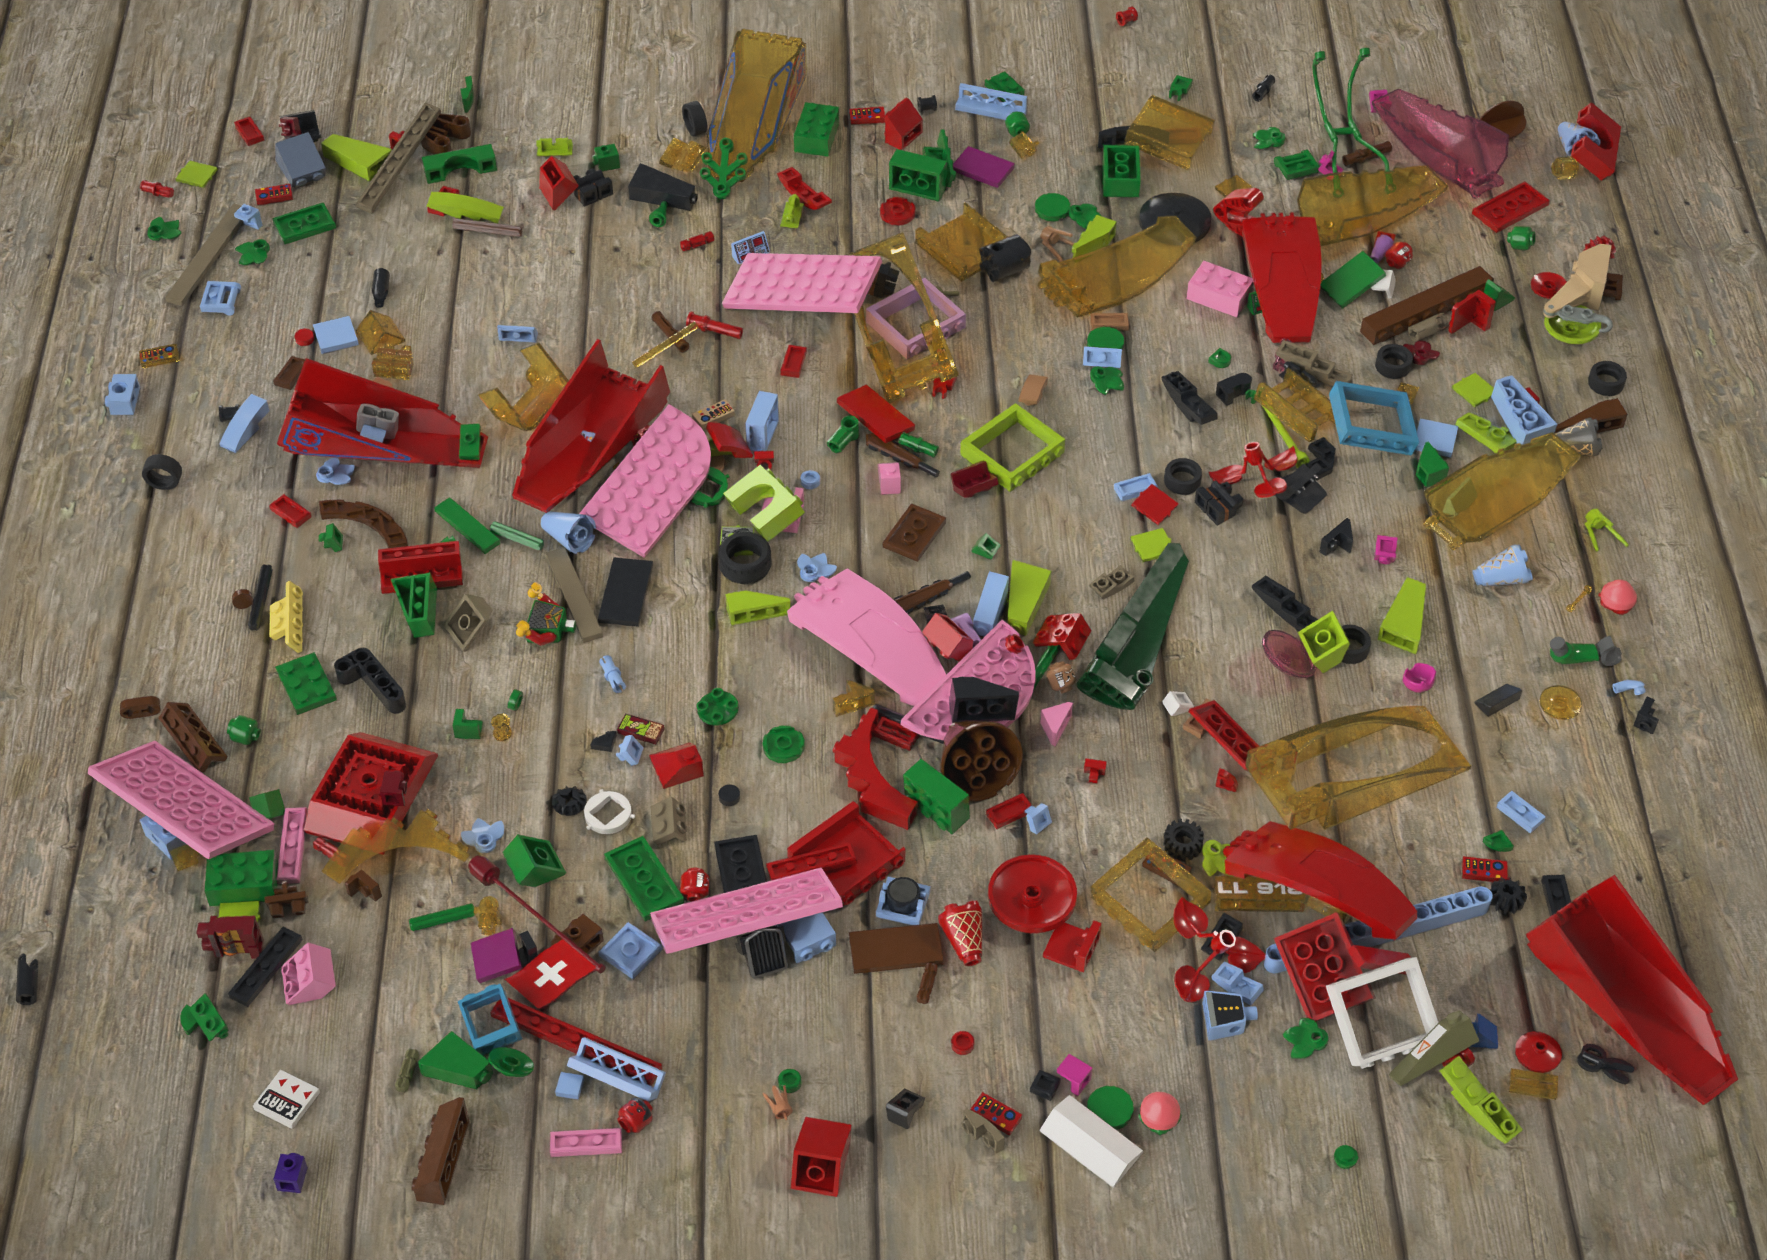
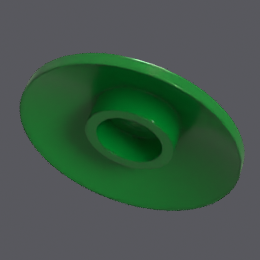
M499 1047L493 1049L488 1056L489 1063L505 1076L525 1077L530 1075L534 1069L533 1061L526 1054L516 1049Z

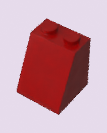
M805 1117L793 1153L791 1189L838 1197L850 1146L851 1124Z

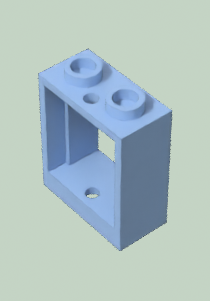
M764 391L758 392L746 420V441L751 451H767L779 422L778 394Z

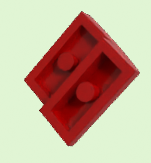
M707 423L706 430L719 452H732L734 458L753 457L751 450L737 429L721 423Z

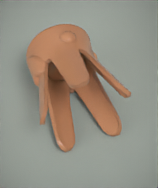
M773 1085L772 1091L776 1104L766 1093H763V1096L771 1106L776 1119L785 1118V1120H788L787 1117L793 1110L788 1103L786 1086H783L784 1093H780L777 1086Z

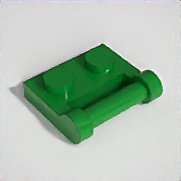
M1308 149L1285 157H1274L1275 166L1280 169L1287 180L1319 172L1320 166Z

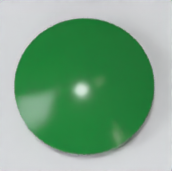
M714 688L710 693L703 696L696 705L699 718L703 722L715 726L730 722L735 718L739 710L736 697L729 692L723 691L721 688Z

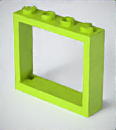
M1015 403L962 440L960 455L972 464L985 461L988 472L996 476L998 483L1011 492L1016 487L1021 486L1024 481L1035 476L1042 468L1047 467L1053 460L1061 457L1065 451V439ZM1018 422L1047 443L1048 446L1018 468L1009 472L980 449Z

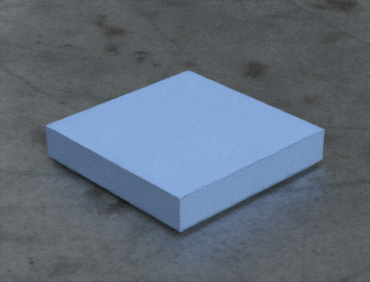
M350 316L313 324L322 354L359 345Z
M1420 418L1417 429L1419 444L1415 450L1422 452L1425 442L1429 441L1433 448H1436L1440 456L1451 458L1458 426Z
M628 922L599 951V956L634 979L662 950V945Z

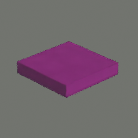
M513 928L470 943L476 979L479 984L522 969L516 934Z

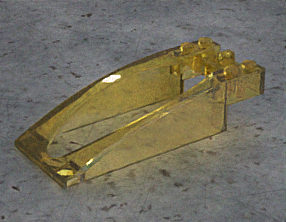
M899 233L846 254L845 256L880 255L890 260L913 285L922 299L930 320L921 323L920 328L931 355L895 368L884 340L872 341L866 324L863 304L859 312L854 313L887 402L890 403L906 397L904 391L918 386L920 390L927 388L925 382L940 377L941 382L959 376L904 233Z
M1425 706L1377 709L1323 722L1249 750L1245 766L1290 830L1316 819L1324 830L1471 769L1469 762ZM1393 725L1424 731L1437 737V742L1441 743V748L1432 756L1393 774L1361 780L1318 783L1298 792L1290 783L1294 781L1297 764Z

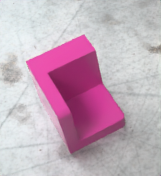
M1068 1054L1057 1068V1073L1071 1081V1092L1079 1096L1091 1081L1092 1067Z

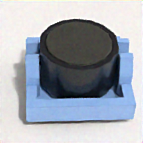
M887 877L886 883H883V888L880 891L876 917L908 925H920L931 886L918 884L908 877Z

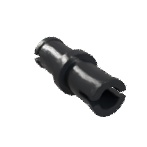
M1266 75L1264 80L1257 85V89L1252 95L1255 101H1261L1270 92L1271 86L1275 83L1273 75Z

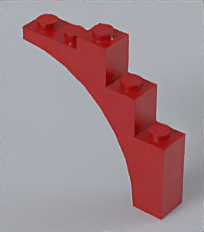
M870 708L867 714L862 715L859 727L852 731L851 736L844 734L840 742L837 741L833 747L835 763L848 768L846 773L848 787L862 792L859 802H861V812L908 830L917 816L918 802L892 787L876 767L870 745L872 731L878 723V710Z

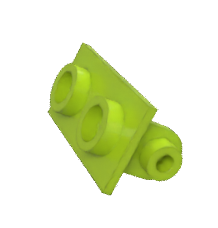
M568 137L556 138V143H553L552 138L536 140L537 156L572 155L573 142Z
M796 194L790 196L789 202H786L780 227L798 228L804 203H800V199Z

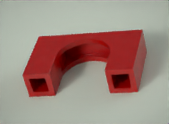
M1591 102L1578 112L1577 123L1580 126L1592 129L1598 135L1601 143L1598 146L1585 135L1573 144L1571 157L1602 181L1615 172L1621 126Z

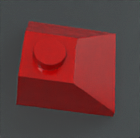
M690 742L649 755L663 789L704 776L701 756L696 745Z

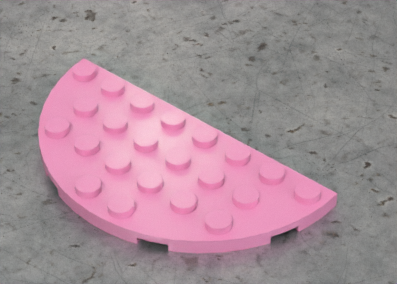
M1001 620L901 719V725L917 734L944 740L949 726L952 724L949 709L952 678L962 676L976 677L1019 691L1016 720L1029 704L1035 685V664L1029 647L1024 644L1019 654L1009 652L1005 646V638L1008 635L1016 634L1019 637L1020 635L1009 624ZM1015 720L990 721V722L1000 723V724H1003V725H1005V726L1008 727V726L1011 725Z

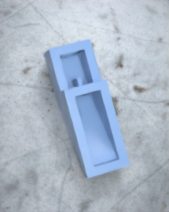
M251 394L230 421L219 443L220 447L236 453L259 429L258 423L269 412L267 400Z

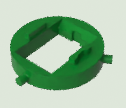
M710 467L706 478L721 485L719 492H716L714 497L711 498L697 491L691 501L699 506H704V508L719 504L725 498L723 493L728 490L727 479L730 478L729 474L724 475L720 470Z

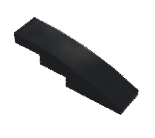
M1265 575L1251 585L1255 593L1296 630L1300 631L1318 620L1311 615V608L1296 600L1294 592Z

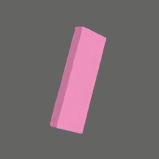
M621 1128L550 1132L551 1157L622 1153Z

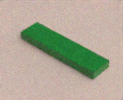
M450 497L434 507L435 512L484 554L500 545V539Z

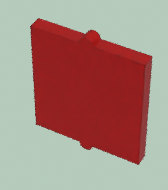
M1151 484L1144 492H1140L1139 497L1131 506L1159 525L1166 517H1170L1171 512L1179 503Z

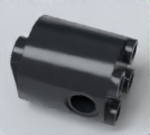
M1018 234L979 248L982 261L979 263L980 269L983 273H987L992 282L1030 267V246Z

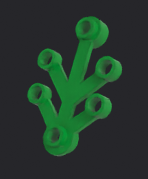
M727 137L719 142L722 152L720 166L713 160L710 153L706 152L701 156L703 164L708 165L719 175L718 182L711 176L709 168L705 167L700 170L701 178L713 186V194L719 199H726L731 192L730 188L746 178L745 169L739 168L748 162L745 153H739L736 157L737 160L728 166L729 153L734 150V144ZM735 171V176L726 182L727 176Z

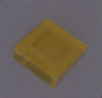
M1401 382L1397 391L1406 392L1409 403L1413 404L1419 387Z

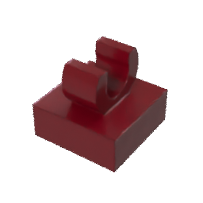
M283 117L280 119L279 127H282L283 132L281 136L301 135L298 117Z

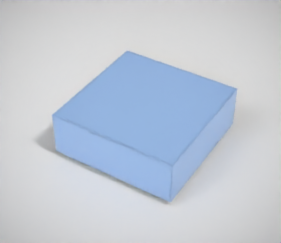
M561 1072L555 1091L556 1096L579 1100L584 1075Z

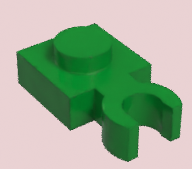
M1176 75L1171 83L1169 98L1171 99L1172 96L1176 95L1178 96L1177 101H1180L1182 94L1186 95L1191 88L1193 79Z

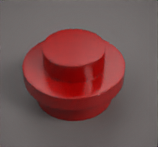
M1016 634L1008 635L1005 638L1007 650L1011 653L1019 654L1024 647L1021 638Z

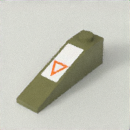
M1460 1010L1447 1015L1389 1073L1390 1078L1402 1086L1479 1042L1471 1019Z

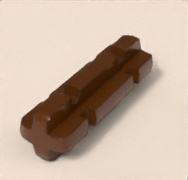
M928 962L925 966V972L919 987L920 990L917 994L918 1003L927 1004L929 1002L938 966L935 963Z

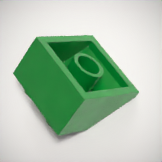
M517 834L502 852L507 860V865L511 868L519 885L537 887L566 874L563 865L548 840Z

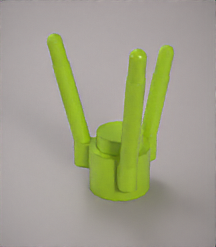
M1592 509L1586 514L1585 519L1587 522L1584 525L1588 529L1595 551H1598L1599 548L1592 528L1601 529L1604 526L1626 547L1629 546L1625 539L1612 527L1614 524L1599 509Z

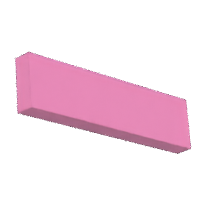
M307 807L285 808L276 878L278 884H282V881L286 880L288 884L300 883Z

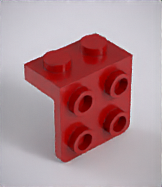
M1481 290L1469 294L1464 300L1457 302L1453 306L1448 332L1453 334L1470 322L1483 331H1487L1491 326L1496 301Z
M1081 613L1050 615L1045 619L1033 640V644L1035 647L1060 645L1068 659L1073 660L1077 658L1092 630Z

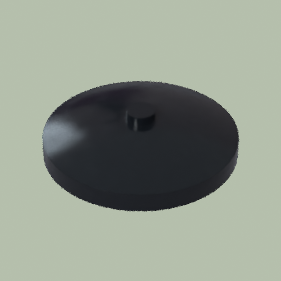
M1163 193L1150 198L1143 204L1140 210L1139 224L1142 231L1150 239L1169 246H1186L1200 241L1208 234L1211 227V213L1201 200L1191 195Z

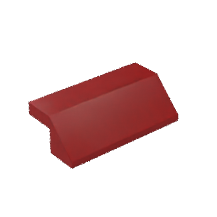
M459 541L378 549L382 594L396 593L391 582L393 578L425 573L431 574L437 588L463 585Z

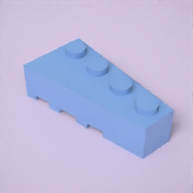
M1512 375L1496 380L1491 398L1513 439H1516L1519 450L1523 451L1546 443V438H1550L1554 434L1557 423Z

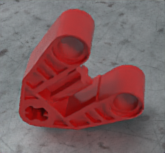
M1257 188L1234 190L1214 206L1213 212L1228 229L1242 236V219L1255 218L1248 214L1263 201V193Z

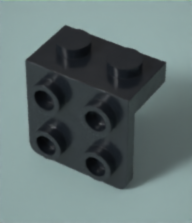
M314 110L279 116L280 119L283 117H298L301 134L309 132L313 142H317L318 139L322 138ZM284 136L285 140H286V139H289V138H292V137H295V136Z

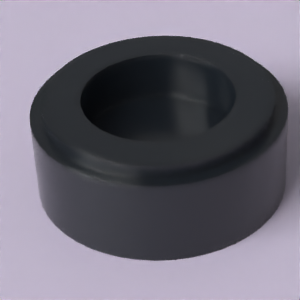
M724 785L718 792L719 801L725 806L736 805L740 800V790L735 785Z

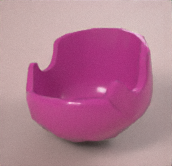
M1416 663L1411 670L1406 668L1403 675V683L1409 690L1416 693L1428 691L1434 685L1436 670L1428 664Z

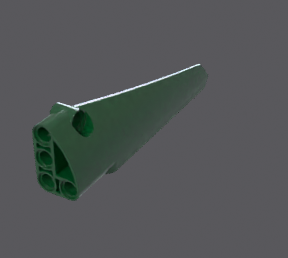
M1168 543L1077 681V688L1088 697L1114 708L1133 710L1148 687L1153 683L1152 672L1189 563L1180 543Z

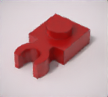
M939 369L933 381L932 396L935 397L940 392L942 393V399H945L947 397V390L952 391L957 379V372Z

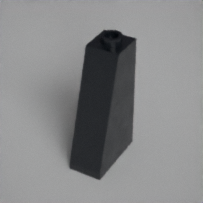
M641 163L628 185L629 200L661 205L663 201H666L668 207L691 211L698 199L694 185Z

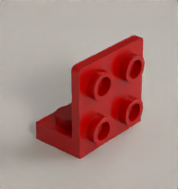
M1093 920L1090 928L1086 927L1085 930L1068 923L1062 924L1054 929L1043 952V958L1084 973L1100 940L1102 923Z

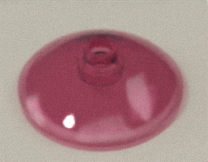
M1269 630L1263 636V651L1277 670L1295 678H1309L1315 673L1317 667L1312 663L1304 644L1297 638L1280 630Z

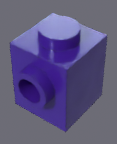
M297 1153L280 1154L273 1178L277 1191L301 1193L308 1169L304 1156Z

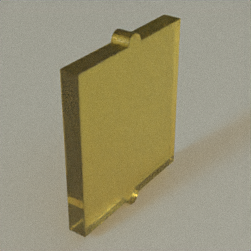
M1238 175L1228 180L1225 179L1224 182L1215 186V190L1224 197L1237 189L1253 188Z

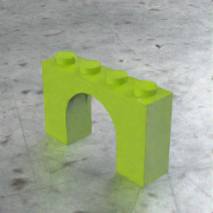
M761 465L723 493L730 505L740 515L758 501L767 497H774L765 509L750 520L757 532L767 542L805 513L801 507L803 505L801 499L794 495L790 488L785 486L778 477L776 478L769 468L765 470Z

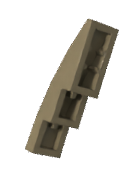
M1283 340L1276 351V355L1286 362H1294L1295 365L1301 368V372L1303 370L1310 375L1315 376L1316 380L1333 387L1336 381L1350 383L1353 374L1335 369V362L1319 358V351Z

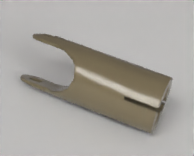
M1444 313L1436 314L1408 328L1410 339L1417 342L1447 328L1449 325L1439 328L1436 323L1437 317Z

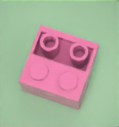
M307 943L281 966L285 999L288 1005L322 999L336 987L331 950L328 948Z

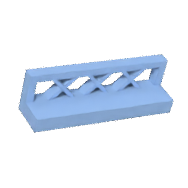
M960 83L959 98L956 102L955 110L1006 120L1012 112H1023L1026 115L1027 96ZM964 90L970 91L973 95H964ZM980 94H986L989 99H983ZM997 97L1004 98L1006 102H999ZM1013 101H1022V106L1016 105Z
M585 1037L581 1040L577 1054L570 1057L567 1064L570 1068L648 1102L657 1099L666 1074L662 1070ZM587 1045L593 1047L596 1058L590 1060L583 1057ZM607 1055L613 1056L617 1066L613 1068L607 1067L603 1057ZM627 1064L634 1065L638 1075L634 1077L627 1076L623 1066ZM650 1072L658 1076L654 1087L647 1084L644 1078L645 1074Z

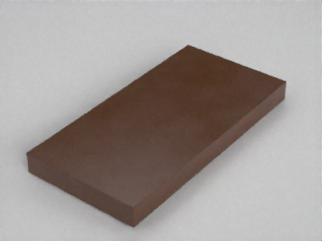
M938 923L849 932L854 974L925 967L928 962L943 965L944 960Z

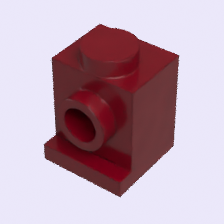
M385 771L380 789L383 805L405 806L403 794L407 792V781H404V773L401 771Z

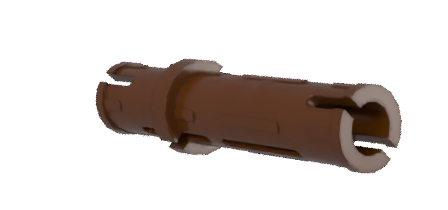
M1389 141L1373 146L1382 154L1392 151V145ZM1368 148L1363 150L1357 149L1354 153L1343 155L1342 162L1345 166H1349L1357 162L1362 163L1366 159L1378 155Z
M660 311L653 313L652 321L668 337V341L674 344L681 353L686 352L690 346L682 337V333L676 330Z

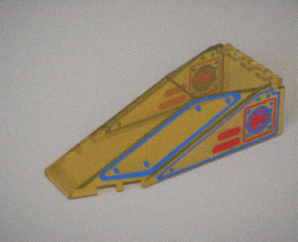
M748 29L737 31L734 37L707 134V151L720 166L722 152L719 142L725 137L730 138L733 141L734 150L729 153L728 166L737 160L736 157L739 153H745L748 162L739 167L746 171V178L744 180L754 172L756 164L759 162L763 163L765 156L769 152L773 153L806 79V43L802 41V38L790 36L787 39L788 37L785 35L773 34L771 36V33L760 31L754 34V30ZM708 166V168L710 169V172H711V176L714 177V178H719V175H717V174ZM735 171L727 176V180L735 176Z

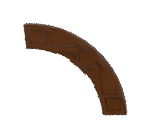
M341 499L319 501L322 520L348 519L357 521L378 532L388 548L408 546L403 529L389 514L381 509L359 501L355 503L345 502Z

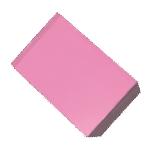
M1071 702L1041 710L1040 723L1053 746L1057 745L1072 717L1073 703Z

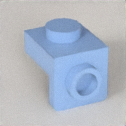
M243 204L234 213L235 218L243 220L244 225L258 230L263 226L260 212L257 208Z

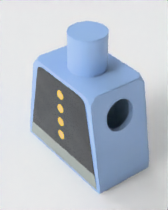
M1204 991L1202 1005L1208 1041L1243 1034L1246 1021L1257 1020V1007H1244L1242 995Z

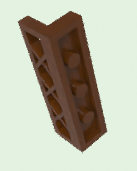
M167 702L158 719L194 768L205 773L211 761L225 762L228 756L188 703Z

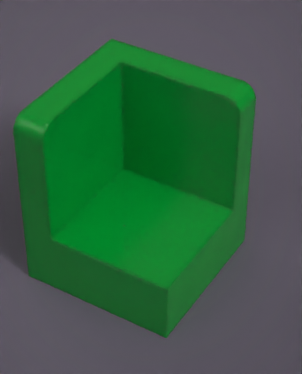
M456 709L452 725L455 738L480 739L483 721L467 720L464 709Z
M279 789L249 797L252 808L267 819L284 815L285 808Z

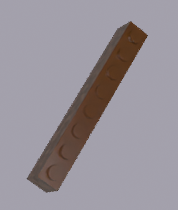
M1478 266L1362 318L1360 332L1373 345L1384 342L1395 335L1407 331L1414 324L1436 314H1445L1451 311L1457 302H1461L1469 294H1473L1477 290H1481L1484 293L1486 281L1488 279L1494 281V278L1481 266Z

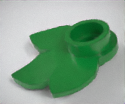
M1269 127L1267 130H1258L1253 133V137L1259 140L1254 146L1256 149H1266L1271 146L1280 147L1285 143L1286 139L1285 134L1276 127Z
M1092 204L1072 205L1069 208V217L1085 229H1087L1089 222L1093 221L1096 215L1101 216L1097 212V207Z
M161 217L155 218L148 228V238L155 241L162 238H177L182 234L178 230L179 220L164 222Z
M258 239L253 243L246 242L237 246L235 250L243 254L239 264L263 263L267 259V253L270 250L269 244L263 239Z
M1099 366L1091 369L1090 379L1095 383V388L1103 395H1106L1109 389L1124 390V383L1121 379L1123 373L1119 369Z
M1301 1018L1299 1026L1290 1027L1283 1033V1037L1294 1045L1291 1051V1058L1295 1059L1310 1057L1314 1051L1323 1050L1329 1042L1327 1032L1319 1028L1317 1023L1309 1018Z

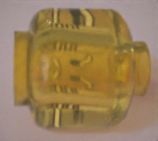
M1571 156L1557 157L1551 165L1553 176L1559 180L1572 179L1579 171V163Z

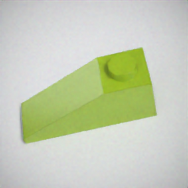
M746 590L725 594L726 608L731 625L788 615L787 610L791 608L790 598Z

